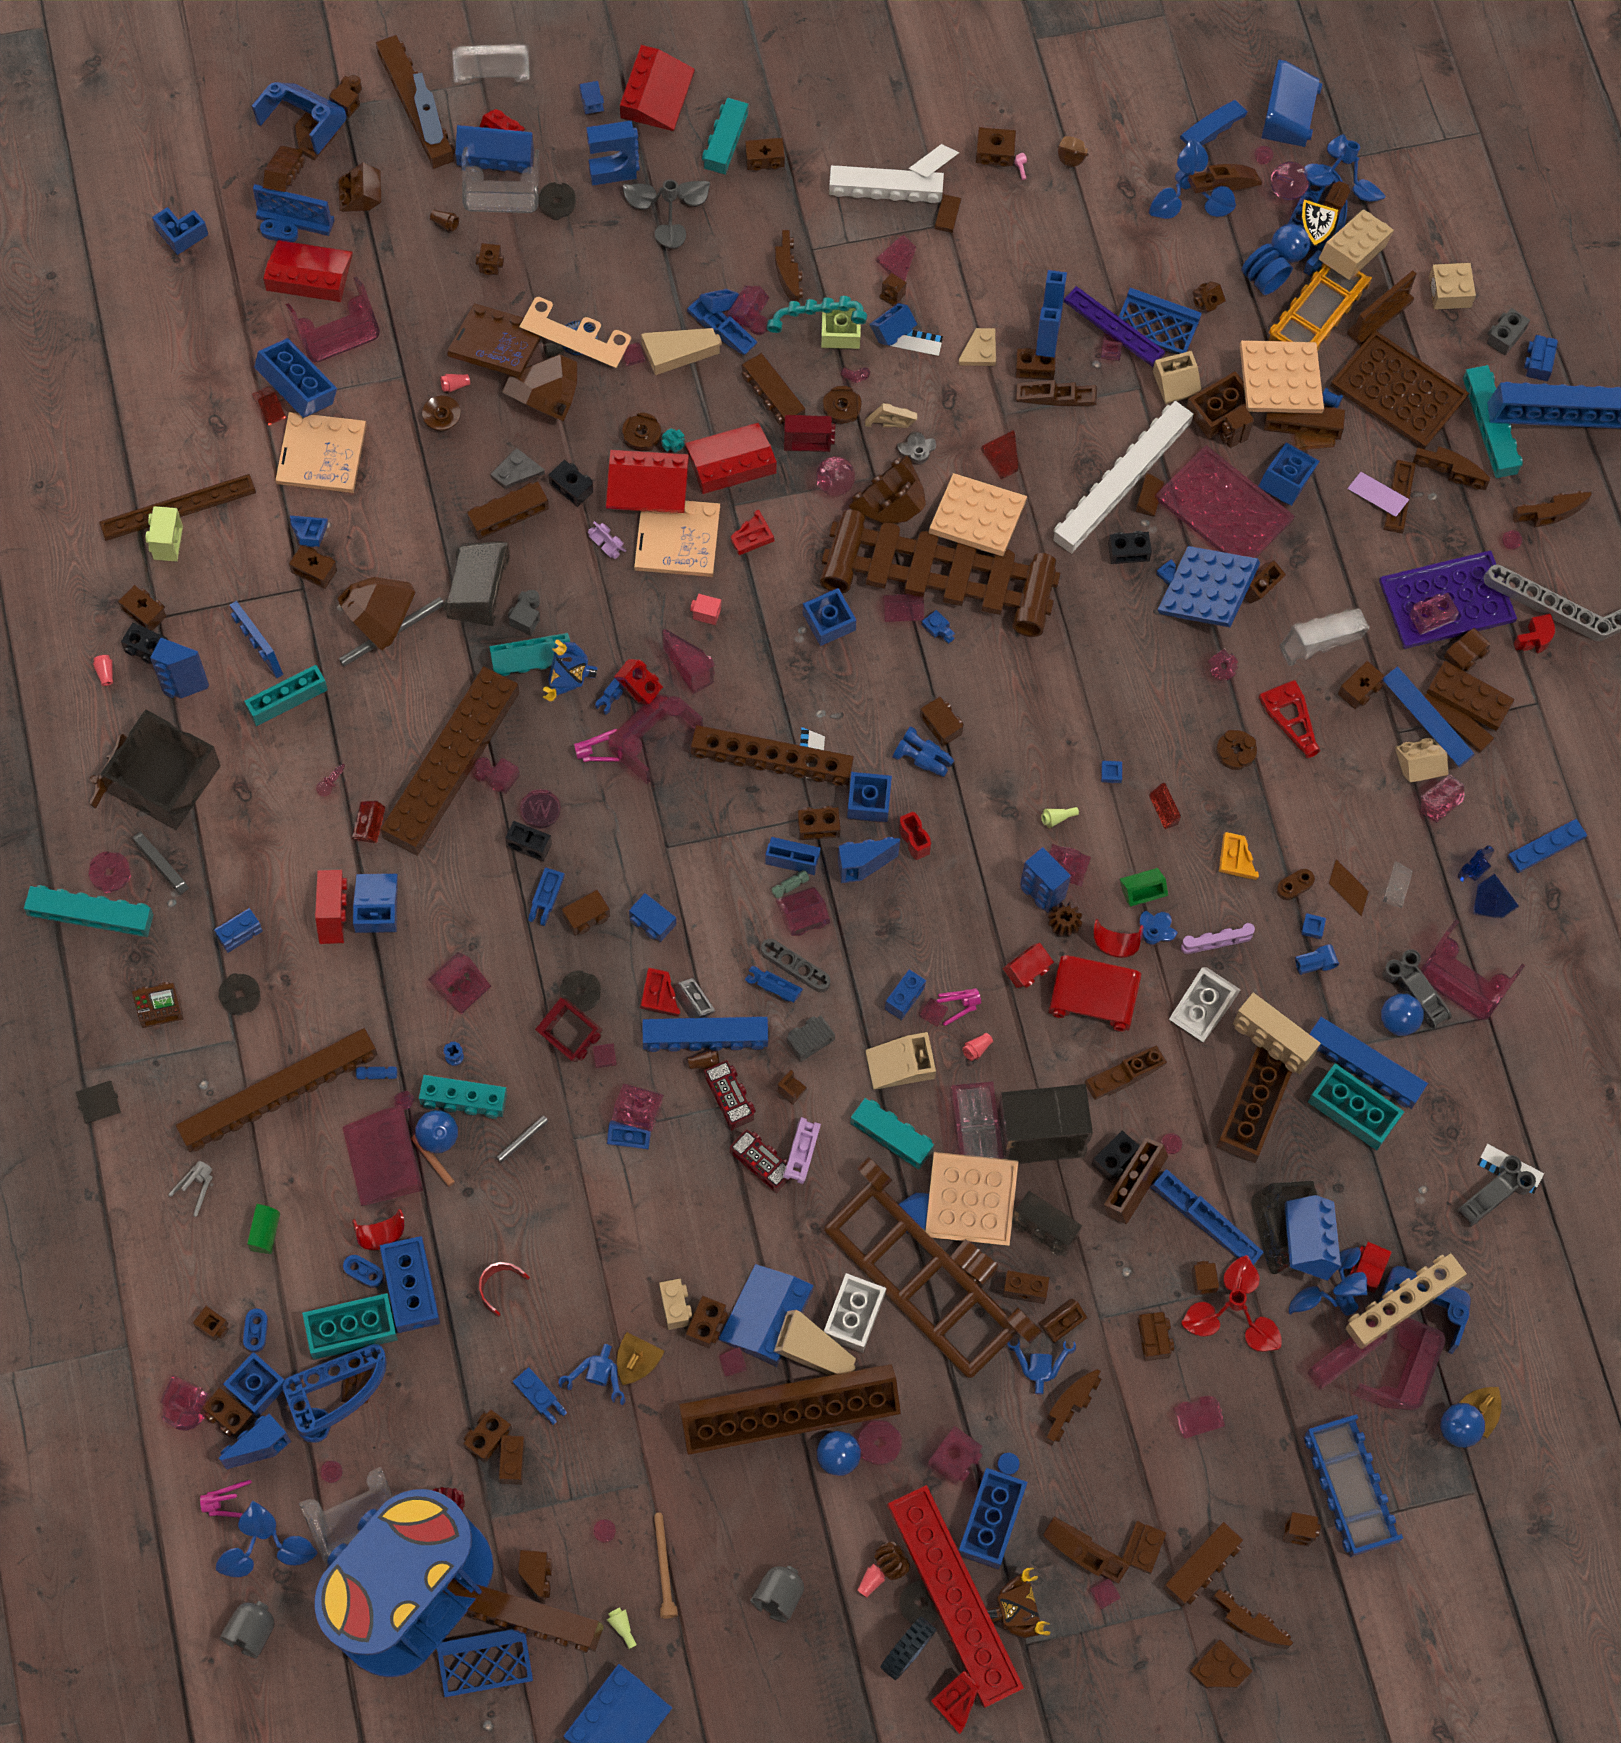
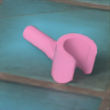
M1024 153L1016 155L1014 164L1020 170L1022 180L1026 179L1023 164L1027 163V158Z

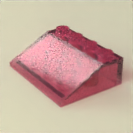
M402 1105L378 1111L343 1127L361 1206L423 1191Z

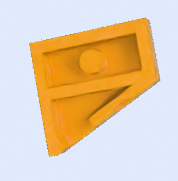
M1225 832L1222 840L1219 872L1257 880L1259 874L1254 869L1253 857L1248 850L1245 836Z

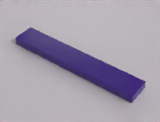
M1077 286L1064 298L1065 304L1151 367H1154L1155 360L1161 359L1164 356L1165 351Z

